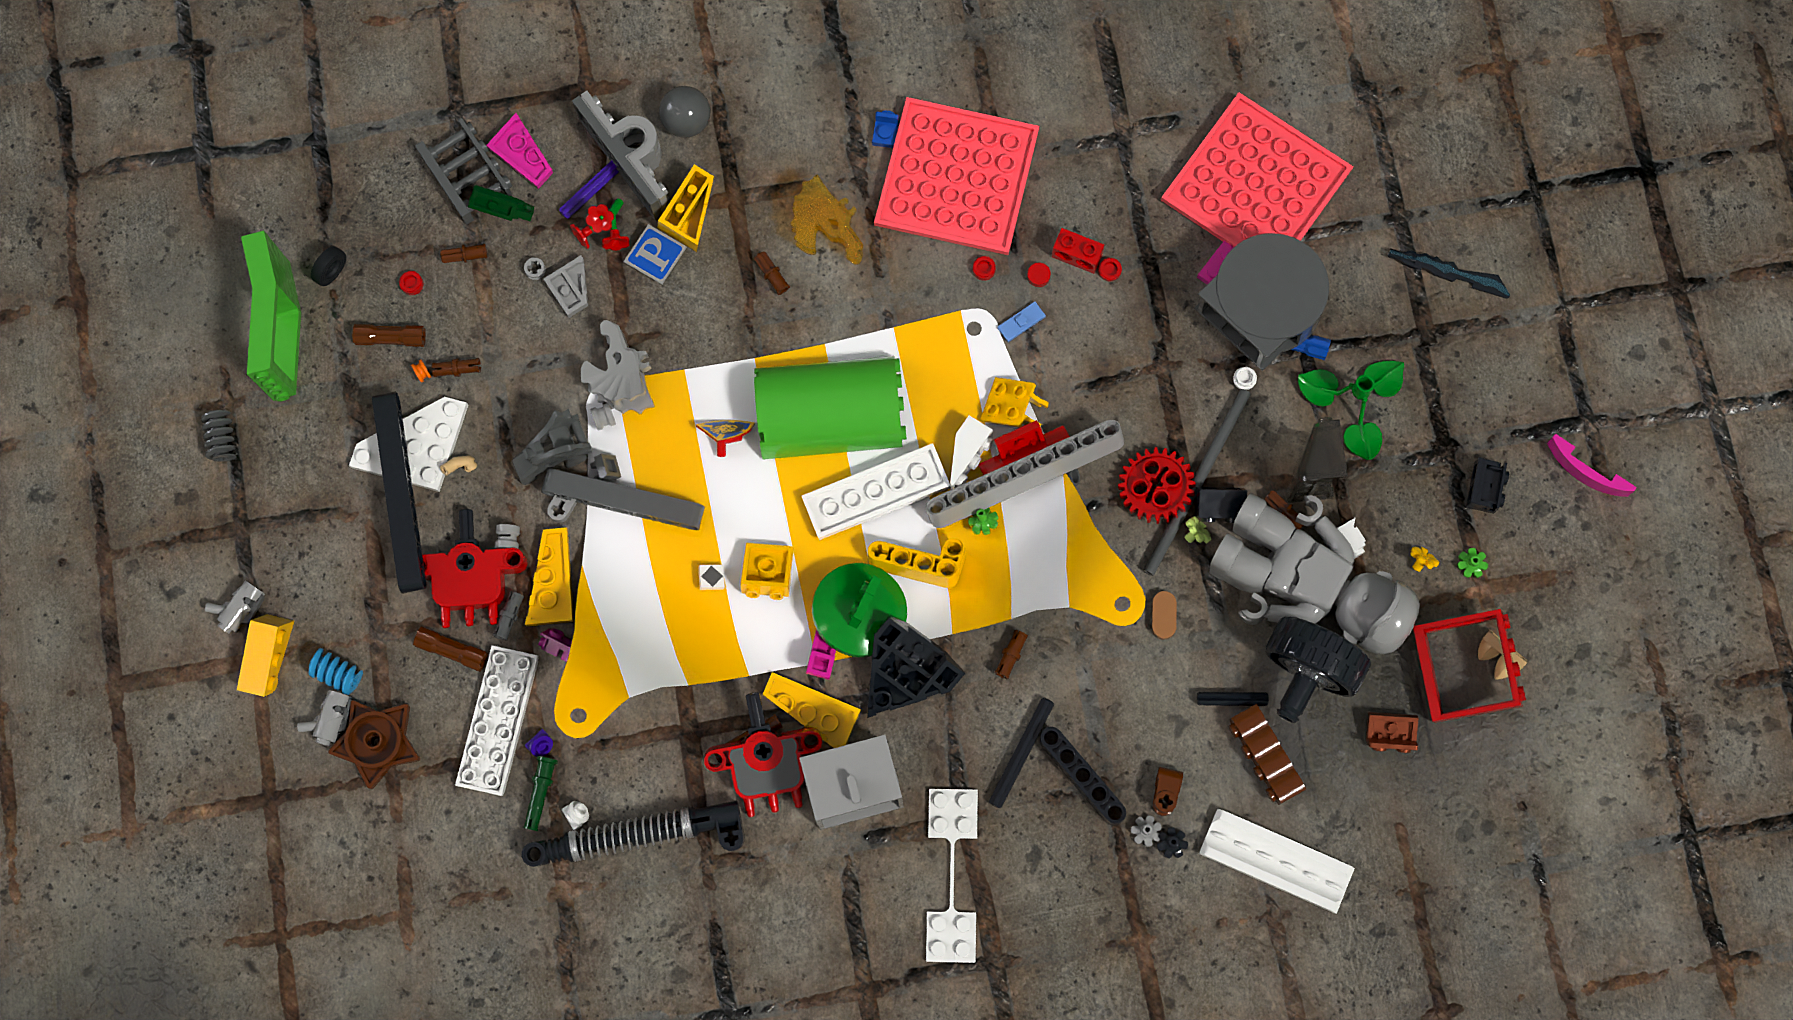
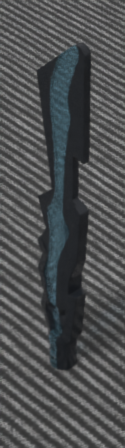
M1391 248L1389 250L1388 258L1398 260L1401 264L1417 271L1422 269L1450 282L1461 280L1471 283L1472 289L1506 299L1510 297L1499 275L1459 270L1454 262H1443L1437 256L1433 258L1427 253L1418 254L1413 250L1401 252Z

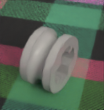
M530 258L524 264V271L528 278L538 280L545 275L546 268L541 259ZM533 264H537L538 267L541 266V269H538L536 274H533L532 270L529 272V269L533 268Z

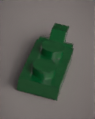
M474 185L467 206L468 208L509 221L518 218L531 221L534 213V206L525 203L521 199L519 200L518 198Z

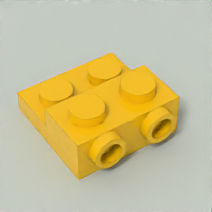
M746 543L741 577V593H744L749 598L769 595L773 600H781L783 597H789L794 553L793 546Z

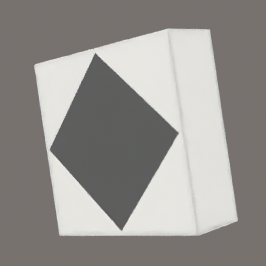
M699 565L700 590H723L725 588L723 565Z

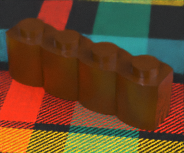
M1257 704L1229 720L1231 725L1228 727L1234 738L1239 737L1243 744L1241 750L1246 759L1251 758L1256 766L1253 768L1254 773L1260 781L1264 780L1268 787L1266 793L1272 802L1276 801L1280 805L1306 790L1303 781L1294 769L1289 757L1281 747Z

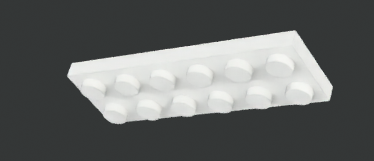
M932 443L802 495V499L818 539L822 540L951 487Z

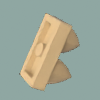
M1489 629L1483 635L1482 641L1479 644L1478 658L1479 660H1489L1501 653L1502 655L1495 667L1494 678L1496 680L1507 678L1508 674L1500 637ZM1517 651L1512 653L1513 662H1518L1521 670L1527 664V659Z

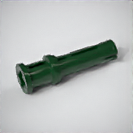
M537 756L536 759L538 760L536 773L531 779L534 786L523 826L525 829L538 831L548 786L551 787V784H553L551 778L554 766L558 764V760Z

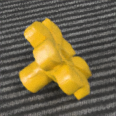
M1412 547L1411 556L1416 558L1412 567L1418 572L1422 570L1424 565L1429 569L1437 567L1439 561L1432 554H1427L1428 549L1424 547Z

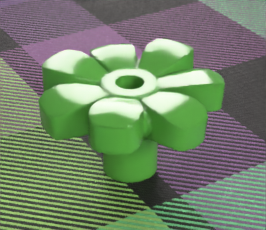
M990 508L985 510L979 509L976 514H973L972 518L968 519V523L972 527L974 534H980L982 531L984 535L991 533L990 528L995 529L998 526L997 520L999 517L996 512L991 513Z
M1469 548L1467 553L1461 552L1458 556L1461 562L1457 563V568L1459 570L1465 569L1463 576L1466 578L1471 577L1472 573L1475 578H1479L1483 574L1482 571L1488 568V563L1483 562L1486 558L1485 553L1480 552L1476 554L1475 548Z

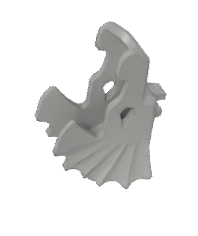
M608 320L602 321L600 331L602 336H606L607 343L610 345L606 351L608 369L603 371L590 362L584 361L581 367V382L588 383V391L598 395L597 401L599 403H609L612 409L615 408V410L621 411L623 414L629 410L642 414L645 409L654 407L644 372L652 368L649 362L642 363L645 358H649L648 353L629 348L620 327Z

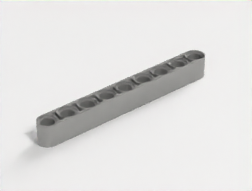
M1115 420L1104 421L930 499L926 503L925 508L931 524L936 528H944L976 514L979 509L985 510L1119 450L1125 442L1120 424Z

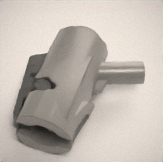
M245 580L232 594L233 597L229 602H225L223 605L206 603L205 612L219 614L217 620L220 623L217 626L228 634L232 630L237 632L242 624H250V620L254 618L264 601L265 594Z
M328 690L320 706V715L316 716L314 721L298 723V732L314 731L312 736L316 737L315 742L325 746H329L330 742L335 743L339 732L346 731L352 697Z

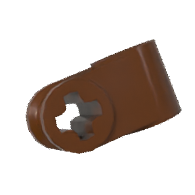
M1164 767L1158 768L1153 799V809L1158 815H1170L1175 809L1183 780L1182 771ZM1163 798L1167 799V803L1170 804L1166 809L1162 808V803H1159Z

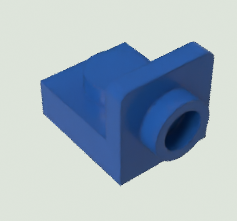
M887 110L876 112L872 146L893 148L898 132L899 115Z

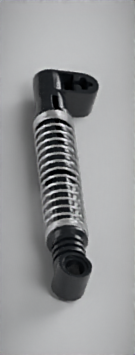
M735 800L696 809L692 806L681 809V812L674 810L672 814L667 811L665 815H662L659 812L657 817L651 814L648 819L643 816L642 820L636 817L633 822L628 819L626 826L623 821H620L619 829L614 822L611 824V830L605 823L603 831L598 825L595 831L589 827L588 835L583 828L580 831V836L576 830L566 832L564 836H560V840L558 837H555L554 841L548 839V842L541 840L526 844L522 850V859L526 865L531 867L550 864V860L552 863H556V859L558 862H561L562 858L565 861L576 862L582 859L585 860L584 851H589L590 858H593L592 850L597 849L598 856L600 857V848L604 847L605 853L608 856V846H612L613 852L616 854L615 845L620 844L621 852H624L623 843L628 842V847L631 851L630 842L639 849V845L644 844L647 847L648 843H652L654 846V842L660 841V844H662L663 840L670 842L672 838H675L677 841V837L682 836L685 840V836L688 839L694 838L701 832L716 829L720 845L725 850L736 851L743 846L745 834L739 804ZM710 817V821L695 824L692 821L697 818ZM679 822L680 827H676V823ZM668 824H672L673 828L668 829ZM739 825V830L732 831L733 835H738V840L735 841L734 846H732L731 842H726V837H729L730 834L729 832L722 833L721 828ZM534 847L539 848L541 851V857L538 861H534L530 857V851Z

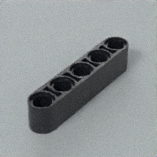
M1056 727L1045 728L1040 736L1042 748L1108 825L1117 826L1121 824L1126 817L1124 805ZM1048 733H1053L1056 735L1058 742L1054 745H1049L1045 742L1044 736ZM1070 752L1073 755V761L1068 764L1063 763L1060 759V754ZM1080 770L1086 771L1089 774V780L1086 782L1078 781L1076 773ZM1101 789L1105 793V799L1096 801L1092 797V791ZM1110 808L1119 809L1121 818L1112 820L1108 816V810Z

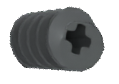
M214 410L201 416V421L204 423L202 430L205 432L203 439L206 441L204 448L207 450L205 452L207 459L216 462L236 459L235 454H229L230 451L235 450L234 445H228L229 442L234 441L233 436H227L228 433L233 432V428L226 427V425L232 423V419L225 418V416L231 414L230 411Z

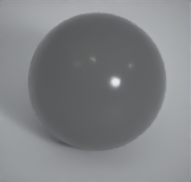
M679 86L671 89L665 94L659 107L660 120L665 129L671 134L682 138L693 137L701 133L706 128L711 114L710 105L705 95L698 89L690 86Z

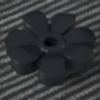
M1174 827L1168 828L1167 834L1161 832L1158 837L1162 842L1157 844L1158 851L1165 850L1164 857L1168 859L1173 854L1176 858H1180L1183 856L1181 849L1188 848V842L1183 841V838L1186 836L1185 833L1179 831L1176 834Z

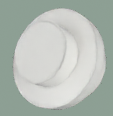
M1249 367L1237 369L1233 376V382L1239 389L1249 390L1254 387L1257 381L1255 371Z

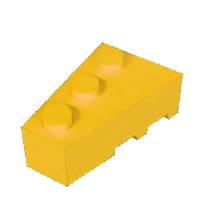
M694 164L659 218L657 228L697 252L714 176Z
M269 614L250 620L238 680V691L265 697L276 690L278 685L277 677L294 620Z

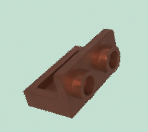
M1368 712L1366 742L1375 751L1396 749L1398 752L1410 753L1411 750H1418L1416 740L1419 718L1417 715Z

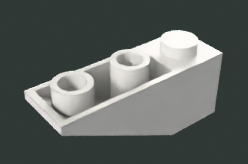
M970 415L956 433L950 481L951 490L966 483L969 471L977 468L981 461V454L984 450L988 451L994 443L993 430Z

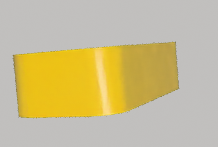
M950 538L945 541L941 554L938 556L882 541H875L868 547V560L870 565L876 566L889 574L944 588H951L958 582L965 561V546L960 539ZM953 550H956V551H958L959 553H958V554H955V555H952V554H950L949 552H950V551H953ZM901 559L907 561L903 564L897 563V561ZM923 565L929 566V568L925 570L920 569L919 567ZM945 571L952 572L951 575H943L942 573Z

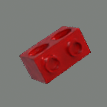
M1061 228L1053 246L1052 258L1095 274L1105 245Z

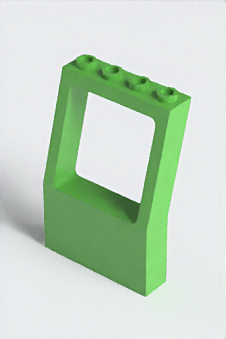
M265 231L241 236L253 288L247 375L273 401H285L290 396L296 395L301 308L290 261Z

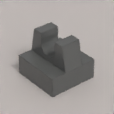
M600 454L594 457L595 461L590 466L591 469H597L599 474L594 479L615 481L621 478L616 455Z

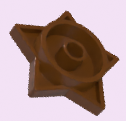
M352 700L349 726L346 733L329 749L328 753L354 763L367 788L373 789L391 767L420 761L418 753L406 736L410 706L403 704L382 711H376ZM380 738L379 743L374 746V740Z

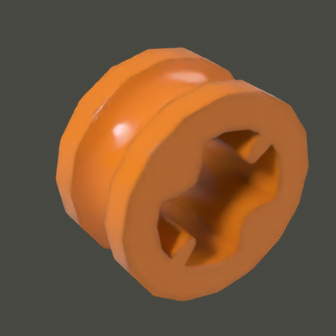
M419 360L417 365H411L421 383L424 382L426 377H432L422 360Z

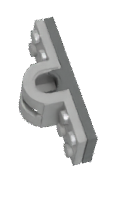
M585 91L581 94V97L578 96L572 100L578 119L608 159L613 161L620 175L653 219L657 221L667 208L670 199L667 196L668 191L661 182L657 184L654 179L655 174L653 170L659 167L662 156L655 127L648 119L635 115H628L615 123L608 112L604 113L602 110L603 106L596 95L592 97L588 91ZM635 144H642V145H641L640 147H638L637 149H636V148H630L631 146H633V145H635Z

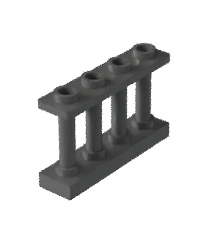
M461 117L458 119L462 127L460 131L434 147L429 146L427 148L423 141L416 144L415 147L467 225L474 221L471 212L474 210L467 207L469 200L465 199L462 201L460 198L461 190L490 172L493 173L498 182L487 189L496 192L504 190L507 195L512 196L509 189L512 187V184L506 175L501 177L498 172L501 168L494 157L489 159L486 154L489 151L482 139L477 141L474 136L477 134L476 130L470 122L466 124ZM466 137L470 139L474 147L444 165L442 163L438 165L435 160L438 158L437 155ZM480 154L486 163L484 166L460 181L450 183L447 177L451 171Z

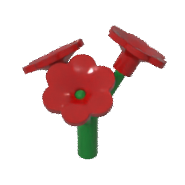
M617 198L609 211L605 204L589 207V215L586 217L588 225L583 229H579L574 224L570 225L572 233L582 246H585L586 249L590 248L587 237L593 233L592 230L599 233L602 230L608 231L612 228L610 237L602 239V247L613 251L629 247V238L627 236H620L616 225V215L624 204L621 199Z

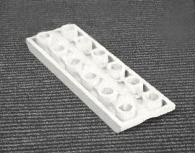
M491 646L455 786L503 796L538 665V655Z
M1217 809L1199 852L1204 857L1335 914L1338 912L1355 869L1346 863L1221 809Z

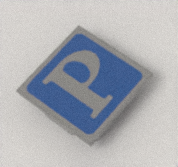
M648 224L623 262L663 285L687 246Z

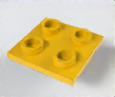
M995 377L980 420L982 422L1022 427V424L1026 425L1034 421L1025 415L1029 402L1038 407L1043 406L1045 408H1048L1049 403L1033 394L1036 387L1035 383Z

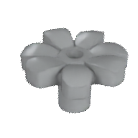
M1148 815L1145 821L1142 817H1138L1135 820L1137 826H1132L1130 830L1132 834H1137L1134 838L1136 844L1144 841L1145 847H1150L1153 844L1152 840L1156 842L1160 840L1157 831L1161 830L1162 826L1159 822L1153 823V816Z

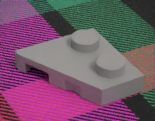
M581 255L544 278L545 283L569 318L588 306L585 265Z

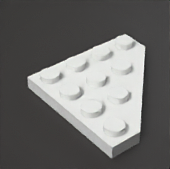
M443 397L403 419L412 485L440 492L445 477L440 470V466L451 459L468 408L466 402ZM377 433L356 444L349 464L351 468L382 476Z

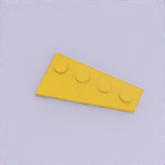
M567 527L545 529L541 537L537 558L538 564L533 579L534 585L529 600L528 616H526L525 621L526 626L574 622Z
M773 672L763 692L765 697L802 725L818 729L822 740L833 748L847 745L861 709Z

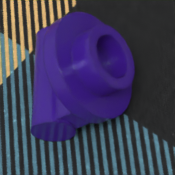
M541 729L525 744V747L534 756L542 757L550 752L553 741Z

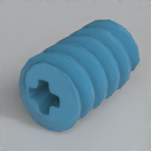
M319 648L309 663V676L312 678L317 677L318 681L325 682L329 687L334 686V689L337 691L342 690V693L345 695L351 694L360 683L363 670L356 674V665H353L348 670V661H344L339 665L340 657L337 656L331 661L332 653L328 652L323 657L324 649Z

